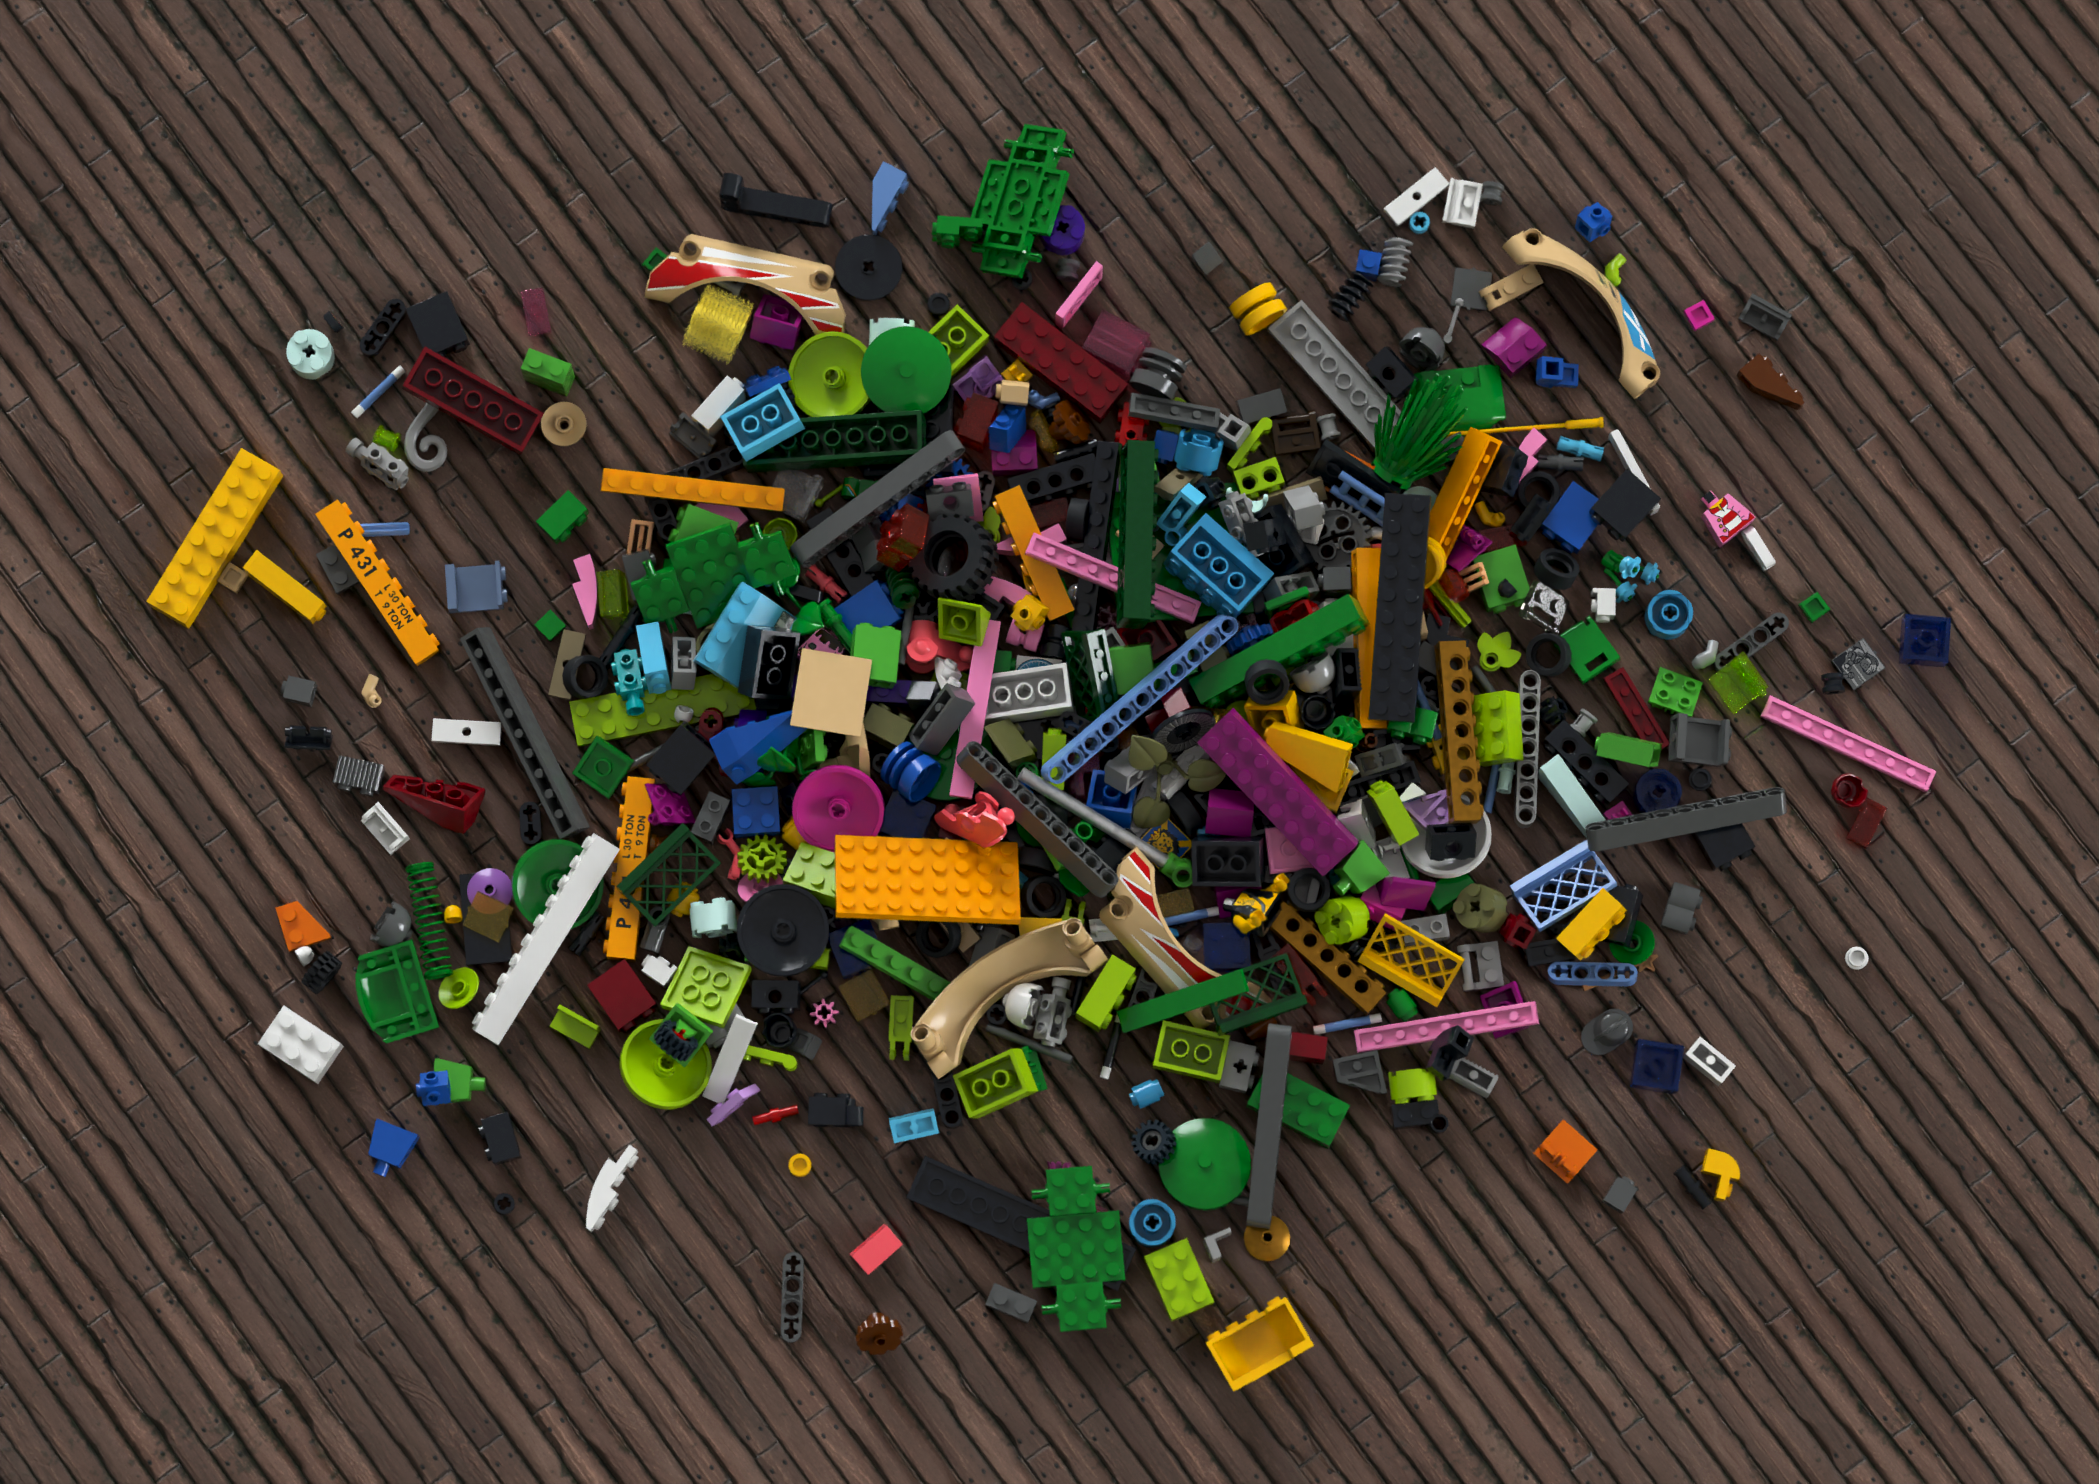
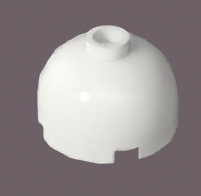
M1022 983L1013 987L1009 994H1005L1003 1006L1005 1007L1006 1016L1011 1023L1027 1030L1034 1028L1031 1024L1033 1020L1037 1021L1042 998L1040 990H1043V987L1033 983Z

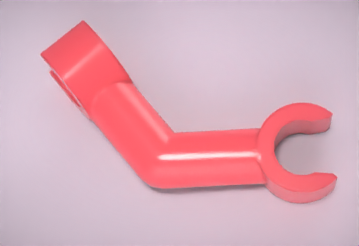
M726 828L725 833L728 835V839H723L718 834L717 841L720 844L726 845L734 855L727 878L736 881L741 872V868H738L739 859H737V854L741 851L733 840V832Z

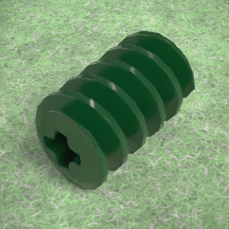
M906 561L892 563L885 573L893 605L900 609L912 608L919 597L917 583L911 577L912 572L909 570L908 562Z

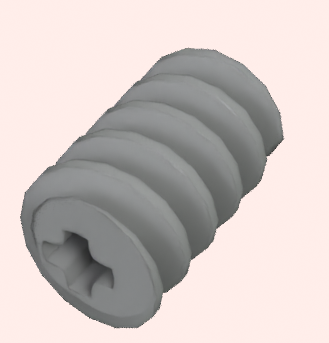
M1390 237L1384 242L1386 248L1383 249L1382 254L1385 257L1381 258L1382 266L1379 267L1381 274L1377 276V280L1384 285L1401 287L1402 284L1399 281L1406 280V277L1400 273L1408 271V268L1402 266V264L1409 263L1410 261L1404 255L1411 254V251L1406 249V247L1413 246V243L1403 238Z

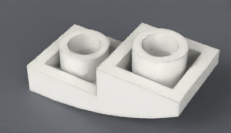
M936 657L935 673L941 690L946 683L961 688L959 680L962 674L957 668V663L949 658L944 660Z

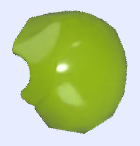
M776 518L768 522L764 526L762 534H772L781 531L789 550L798 537L794 524L785 518Z

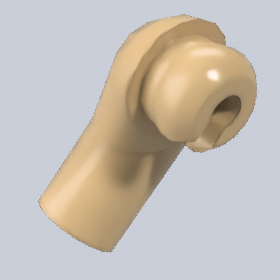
M369 674L362 689V696L368 706L376 708L382 702L381 697L375 690L379 678Z

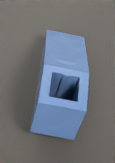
M884 161L873 179L872 235H876L878 231L882 232L887 224L886 217L888 213L894 212L898 204L897 197L900 193L904 194L909 185L907 173Z

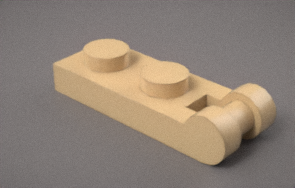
M1530 264L1479 291V294L1482 298H1485L1486 306L1490 312L1542 285L1544 282L1534 264ZM1495 291L1498 293L1500 297L1497 300H1495L1492 294Z

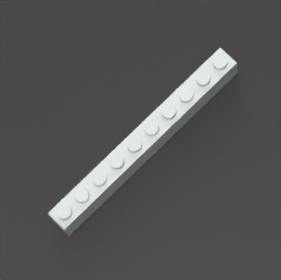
M594 833L592 836L588 835L581 846L584 849L579 856L576 855L569 865L571 870L568 875H563L557 884L559 887L555 895L552 894L545 904L547 907L543 915L539 914L533 923L535 928L532 933L525 935L521 942L523 947L519 954L515 953L509 961V970L506 974L504 972L501 974L496 983L499 985L494 993L491 992L484 1002L486 1007L482 1013L478 1012L472 1021V1024H474L472 1029L497 1045L503 1039L620 850Z

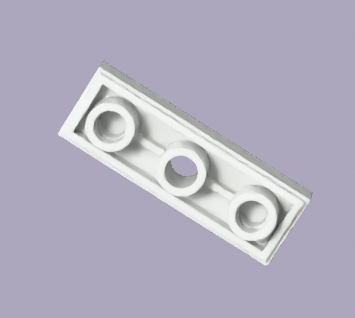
M1435 167L1387 205L1384 211L1398 227L1445 190L1450 183ZM1417 195L1420 197V199L1414 200L1413 196Z
M433 718L431 741L500 746L502 723ZM465 730H471V734L469 736L463 735V732Z

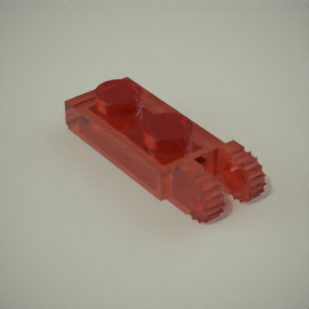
M1288 943L1271 958L1287 953L1302 995H1305L1310 1005L1314 1006L1317 1004L1315 998L1309 994L1306 988L1313 984L1321 996L1325 997L1328 994L1317 981L1318 978L1290 943ZM1284 961L1275 962L1284 974L1286 971Z

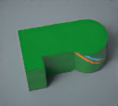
M844 478L841 497L853 500L879 480L870 481Z

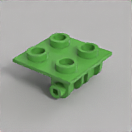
M1660 667L1648 703L1651 704V707L1665 708L1664 712L1669 709L1671 710L1670 714H1673V712L1675 714L1683 713L1688 714L1687 717L1692 718L1703 682Z

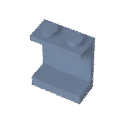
M499 560L495 561V565L457 568L454 564L445 565L449 613L504 609V603L508 602L507 589H503L502 580H506V569L501 567Z

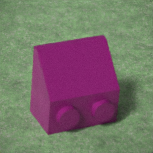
M764 294L753 318L750 339L760 343L776 345L782 349L793 350L798 340L804 317L785 299Z
M1514 317L1481 344V346L1511 379L1543 353L1547 344L1532 327Z
M1035 429L1026 430L1021 439L1017 441L1016 446L1010 450V453L991 450L993 476H1014L1038 470Z

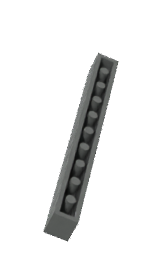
M481 627L474 629L460 638L559 839L573 838L590 828L491 628Z

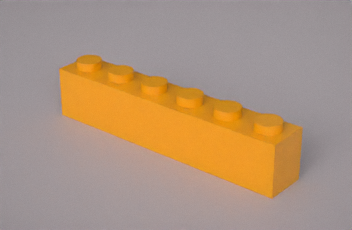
M1470 427L1466 434L1462 448L1456 455L1455 461L1430 512L1428 537L1438 541L1443 547L1447 559L1503 442L1473 427Z
M1020 485L994 496L996 501L992 502L997 515L1001 513L1005 522L1001 524L1005 534H1011L1014 543L1010 544L1015 556L1020 555L1023 562L1020 564V568L1024 577L1029 576L1032 582L1029 585L1031 593L1050 609L1044 618L1047 617L1048 621H1051L1073 611L1074 607L1056 567L1024 555L1033 533L1041 535V532Z

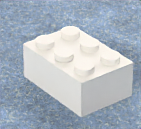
M285 1006L282 1007L258 1042V1045L317 1084H319L344 1047L340 1042Z

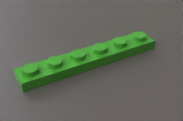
M852 925L848 927L839 946L933 1001L951 983Z

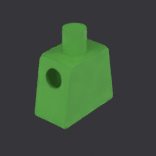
M1361 840L1335 866L1334 872L1340 879L1333 885V888L1342 896L1348 890L1353 894L1362 893L1388 876L1390 872L1365 841Z
M435 1058L434 1072L448 1070L451 1103L471 1101L472 1091H485L486 1078L473 1077V1068L471 1066Z

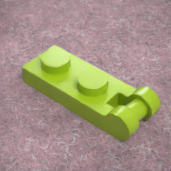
M1264 417L1258 422L1229 461L1226 469L1232 474L1233 471L1245 467L1248 462L1246 459L1250 452L1255 453L1262 443L1259 441L1260 438L1271 432L1272 420L1270 418Z
M750 1045L743 1058L745 1061H751V1058L759 1059L760 1064L773 1067L774 1063L784 1065V1068L789 1072L797 1068L796 1058L791 1055Z

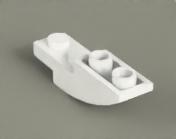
M631 1145L627 1147L617 1163L609 1158L607 1159L594 1183L586 1216V1228L590 1232L594 1229H600L606 1220L603 1218L608 1210L612 1211L619 1202L617 1199L619 1194L612 1188L614 1186L618 1187L625 1178L623 1175L627 1167L631 1169L639 1158L636 1156L638 1153L637 1149Z

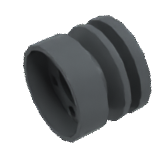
M1145 347L1142 353L1143 357L1138 362L1144 369H1135L1129 385L1143 395L1173 400L1178 387L1172 381L1179 382L1182 380L1183 376L1181 374L1185 373L1187 365L1168 352Z

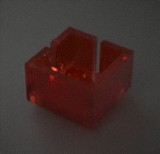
M973 392L971 398L967 397L963 406L964 417L963 419H958L954 430L963 446L983 453L989 438L988 428L999 413V402Z
M908 503L900 510L897 509L889 521H885L880 528L881 538L876 547V550H878L876 560L900 572L910 562V559H913L923 549L929 515Z

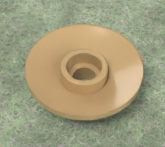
M558 402L551 405L545 411L541 420L544 436L548 441L557 446L575 444L583 437L586 431L587 424L583 411L577 405L570 402ZM566 422L569 426L567 429H561V424Z

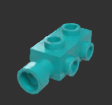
M624 649L614 653L615 662L611 663L613 676L618 675V682H614L616 694L621 695L623 701L627 700L625 704L627 714L637 716L645 711L643 700L640 698L645 697L644 690H648L645 676H641V671L644 670L642 658L638 657L636 649Z

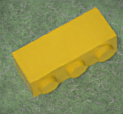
M1602 888L1556 939L1581 961L1583 958L1591 955L1594 950L1593 947L1598 941H1603L1609 935V930L1614 924L1617 925L1624 919V913L1627 910Z

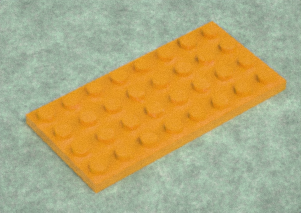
M835 835L836 918L1020 925L1018 842H998L993 846L983 848L970 840Z

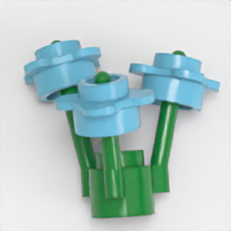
M1613 550L1608 551L1603 557L1601 564L1606 567L1604 573L1610 576L1618 586L1616 589L1618 597L1616 602L1620 603L1622 600L1624 602L1631 600L1635 596L1634 590L1637 584L1631 585L1628 581L1622 584L1614 572H1621V577L1626 579L1629 576L1635 577L1641 571V579L1645 580L1646 585H1649L1651 581L1655 582L1659 578L1660 570L1657 569L1658 563L1655 562L1653 565L1648 562L1646 567H1642L1639 565L1641 558L1638 556L1633 559L1630 556L1623 557Z

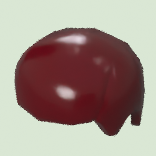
M1847 773L1839 775L1833 781L1831 794L1834 801L1840 806L1853 808L1859 807L1866 801L1868 790L1864 788L1861 778Z

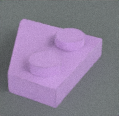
M1446 789L1432 795L1423 796L1414 801L1403 803L1409 816L1425 831L1427 825L1446 824L1449 821Z
M755 1083L742 1090L734 1089L726 1096L728 1100L724 1104L720 1102L711 1110L712 1115L706 1120L711 1126L721 1123L740 1108L745 1100L750 1096L756 1095L761 1090Z

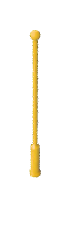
M1603 417L1567 420L1565 423L1479 429V431L1499 433L1532 430L1533 428L1536 430L1564 427L1566 429L1603 428L1604 421ZM1469 430L1460 432L1462 435H1466ZM1459 431L1450 432L1447 437H1449V436H1451V435H1453V434H1455V433H1457V432H1459Z

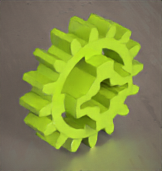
M755 835V841L748 838L747 846L741 844V852L737 854V859H739L738 868H742V875L748 873L749 881L756 878L757 883H760L761 879H765V882L769 883L770 877L775 880L778 879L777 872L780 874L784 873L783 866L787 865V859H785L786 851L783 850L782 843L776 845L775 837L769 841L767 835H764L763 839Z

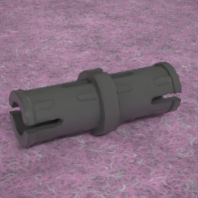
M1538 454L1539 462L1537 469H1558V472H1562V470L1582 472L1584 457L1563 456V454H1559V456Z

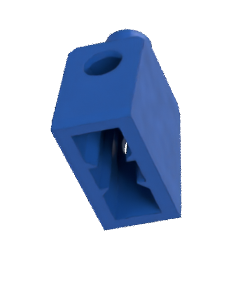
M376 1119L368 1152L370 1157L377 1159L373 1173L386 1177L390 1165L401 1168L420 1136Z

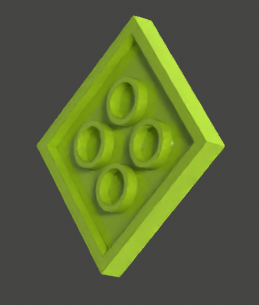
M688 946L660 1005L663 1009L671 1011L675 1004L679 1003L700 1021L724 1028L752 971L751 966Z

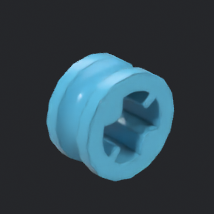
M1416 212L1410 218L1409 227L1414 233L1422 234L1428 230L1430 219L1427 214ZM1417 218L1419 221L1423 219L1424 227H1421L1420 225L1416 227L1414 225L1416 222L1415 219Z

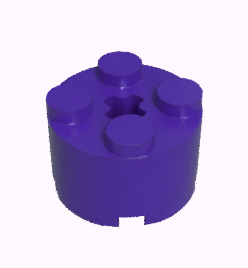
M1060 205L1051 236L1040 235L1043 246L1048 251L1061 256L1077 251L1085 235V223L1082 215L1070 205ZM1059 228L1066 229V233L1059 231Z

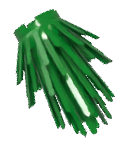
M1436 373L1429 387L1430 380L1427 379L1422 389L1418 392L1406 417L1416 393L1415 385L1417 382L1414 379L1392 435L1391 430L1396 407L1395 405L1392 408L1390 407L1391 397L1388 394L1383 429L1382 416L1380 414L1378 415V425L1374 423L1375 459L1371 464L1376 466L1373 471L1386 482L1391 483L1393 480L1401 484L1399 488L1409 489L1414 481L1446 469L1447 467L1438 466L1450 461L1451 458H1448V456L1462 448V446L1450 448L1438 455L1461 437V434H1457L1447 443H1441L1461 422L1460 420L1468 410V408H1464L1448 425L1450 418L1460 405L1456 403L1464 391L1461 388L1462 385L1457 386V388L1452 385L1448 390L1444 388L1450 379V375H1446L1442 380V375L1439 376V373Z

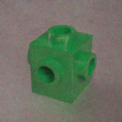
M1348 716L1335 718L1332 724L1323 731L1325 736L1353 744L1352 749L1365 737L1361 730L1360 722L1356 718Z

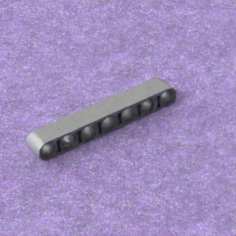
M1533 670L1525 671L1518 682L1521 725L1524 722H1530L1534 726V730L1531 732H1527L1522 728L1523 745L1529 744L1532 746L1533 753L1525 754L1523 752L1524 761H1519L1515 764L1514 822L1520 828L1530 827L1536 819L1541 680L1539 674ZM1524 678H1533L1535 686L1527 687L1524 684ZM1529 699L1533 701L1535 707L1533 709H1526L1523 706V701ZM1527 766L1531 768L1532 775L1529 777L1522 775V767ZM1528 789L1532 797L1530 799L1522 798L1520 790ZM1522 811L1528 812L1531 815V820L1528 822L1522 821L1519 813Z

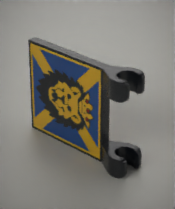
M1170 818L1160 826L1148 828L1139 837L1163 853L1168 854L1172 852L1180 858H1183L1191 850L1192 839ZM1126 828L1127 831L1131 832L1136 836V834L1131 829ZM1150 861L1153 864V866L1159 871L1160 866Z

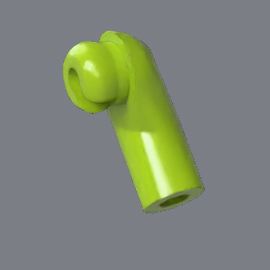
M1620 253L1605 266V277L1615 287L1621 283L1619 268L1627 261Z

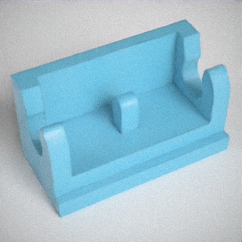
M933 1108L888 1118L894 1143L939 1133Z

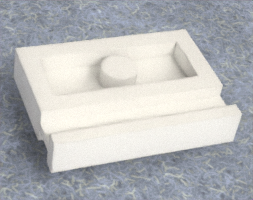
M1451 178L1442 223L1447 222L1452 223V225L1474 229L1483 184Z

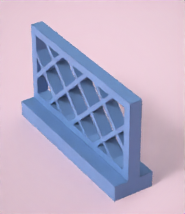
M1587 840L1511 884L1510 890L1512 897L1521 905L1538 931L1541 932L1588 904L1602 888L1608 892L1618 885L1596 853L1588 849ZM1590 859H1593L1596 863L1594 870L1583 869L1584 863ZM1569 872L1577 873L1575 882L1564 881V875ZM1581 874L1593 876L1591 885L1579 883ZM1597 876L1605 877L1609 881L1604 886L1595 885ZM1549 884L1558 885L1555 894L1544 892L1545 886ZM1561 886L1573 887L1571 896L1560 895ZM1577 888L1589 890L1586 897H1575ZM1530 895L1538 896L1536 905L1526 904L1523 899ZM1542 897L1554 899L1552 908L1540 906ZM1558 900L1570 901L1569 906L1564 910L1556 909ZM1538 911L1550 913L1549 919L1540 923L1537 919Z

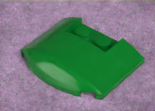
M1478 365V367L1440 371L1430 370L1414 374L1419 380L1415 385L1416 393L1413 402L1418 392L1422 389L1424 382L1429 379V387L1436 373H1439V376L1442 375V380L1446 375H1450V379L1444 387L1446 390L1452 385L1456 388L1462 385L1461 388L1464 391L1456 403L1460 405L1450 418L1448 425L1464 408H1468V410L1460 420L1461 422L1451 432L1467 431L1470 427L1477 430L1491 429L1500 420L1502 422L1506 419L1500 365Z
M413 940L359 956L355 977L358 1001L366 1021L372 1030L383 1038L382 1041L387 1044L439 1027Z

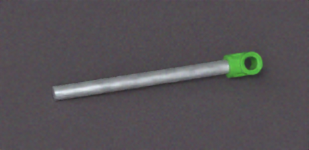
M1023 768L1017 778L1019 781L1130 849H1134L1137 846L1148 860L1160 866L1159 872L1171 878L1176 886L1188 887L1192 884V861L1189 859L1180 858L1172 852L1168 854L1163 853L1028 769ZM1180 870H1186L1189 872L1186 875L1178 874Z

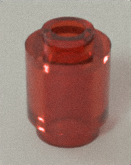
M1456 569L1445 570L1438 580L1448 598L1453 600L1454 603L1462 602L1470 594L1468 585Z

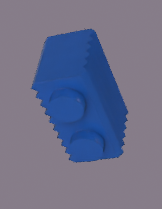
M1007 404L988 428L990 437L989 448L991 450L1010 453V450L1016 446L1017 441L1026 432V411L1024 407Z

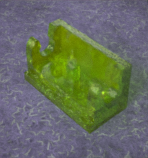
M619 569L597 572L600 616L607 619H613V617L626 618L629 610L625 573Z

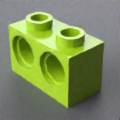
M1276 457L1235 470L1232 474L1239 495L1245 493L1251 501L1257 500V497H1260L1261 494L1267 492L1269 494L1281 490L1285 483ZM1266 473H1272L1275 475L1276 480L1267 482L1263 476ZM1250 480L1254 483L1255 487L1246 489L1242 483Z

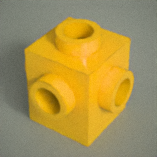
M1026 594L1022 600L1020 599L1013 606L1011 617L1015 620L1014 624L1019 629L1035 631V629H1039L1044 624V617L1050 609L1033 595Z

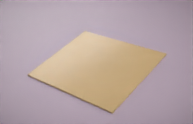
M802 648L790 726L861 737L872 660Z

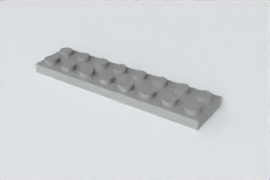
M1301 300L1273 323L1267 331L1375 450L1374 423L1378 425V415L1380 414L1382 416L1383 429L1387 395ZM1391 400L1390 407L1392 408V406L1395 404ZM1396 405L1391 435L1401 414V410Z

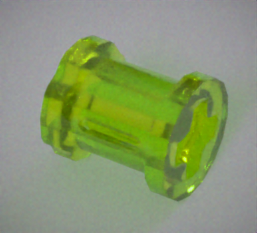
M380 425L374 434L372 442L381 444L389 448L391 452H394L401 440V434L392 433Z

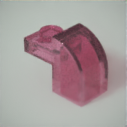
M1096 753L1070 776L1073 777V780H1069L1071 794L1075 793L1076 799L1085 798L1083 776L1092 775L1093 769L1101 770L1099 753ZM1072 754V755L1069 757V759H1068V763H1069V764L1074 761V759H1075V754Z

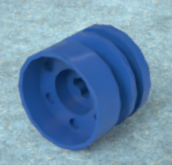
M906 741L898 745L888 755L882 766L880 777L883 782L898 790L910 802L916 803L925 798L935 787L941 775V765L931 756L917 749L913 743Z

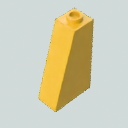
M258 550L253 553L243 566L244 571L251 579L310 623L314 624L316 620L320 621L325 615V608L327 606L321 599Z
M1275 721L1270 727H1266L1263 740H1266V743L1281 759L1334 792H1338L1343 787L1353 744Z

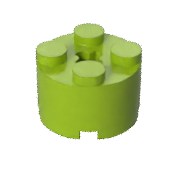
M1350 894L1328 900L1315 913V921L1318 924L1319 930L1325 941L1330 945H1340L1359 939L1368 931L1369 910L1360 898H1355Z
M1418 1068L1396 1071V1076L1394 1072L1388 1073L1391 1100H1395V1104L1411 1103V1098H1418V1101L1434 1100V1095H1437L1435 1075L1429 1070L1426 1072V1069Z

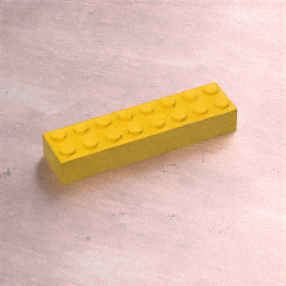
M243 448L240 449L146 602L150 607L188 629L191 627L218 583V578L233 559L281 481L283 474L279 469Z

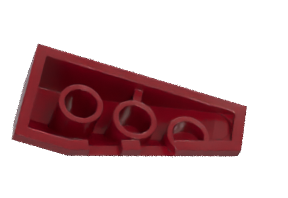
M393 775L383 785L385 792L438 825L462 834L474 824L485 795V788L465 782L449 785L444 784V780L436 779V782H423L422 778L400 775Z

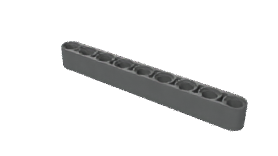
M949 430L938 436L795 541L790 549L800 565L806 568L816 563L959 458L965 452V448L954 431Z
M971 741L964 747L956 759L960 768L991 795L1002 808L1012 809L1015 814V820L1095 896L1105 897L1116 886L1118 876L1115 871L980 743Z
M1780 787L1768 788L1590 823L1585 827L1588 849L1590 851H1603L1781 816L1787 813L1785 790Z
M1269 1023L1267 1030L1247 1213V1226L1270 1229L1292 1036V1026Z

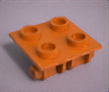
M1563 1119L1533 1154L1568 1184L1596 1153L1597 1149Z

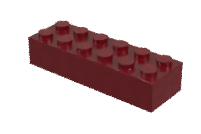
M1021 302L994 336V343L1014 359H1018L1027 369L1070 402L1076 404L1079 409L1099 424L1128 390L1127 382L1023 302Z
M427 347L423 348L402 386L404 391L519 455L522 454L544 415L540 410Z

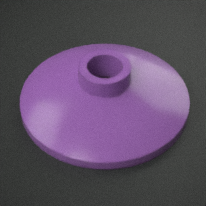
M487 868L480 870L469 881L467 887L468 899L472 906L482 913H498L504 910L512 899L511 880L504 872L498 869ZM487 886L494 888L491 894L485 892Z

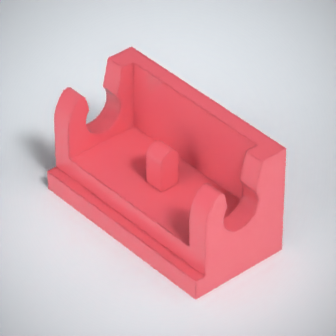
M883 1224L853 1250L850 1255L869 1275L903 1244L890 1228Z

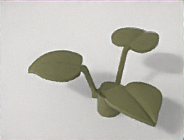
M1132 735L1128 754L1131 766L1137 770L1146 771L1155 765L1157 771L1156 798L1154 800L1146 796L1136 802L1133 809L1135 825L1142 829L1153 828L1164 824L1169 819V805L1159 800L1161 776L1170 774L1173 768H1176L1185 779H1189V788L1197 792H1206L1214 789L1223 781L1226 773L1215 761L1198 759L1189 765L1188 774H1186L1177 761L1172 760V755L1167 753L1164 745L1147 737Z

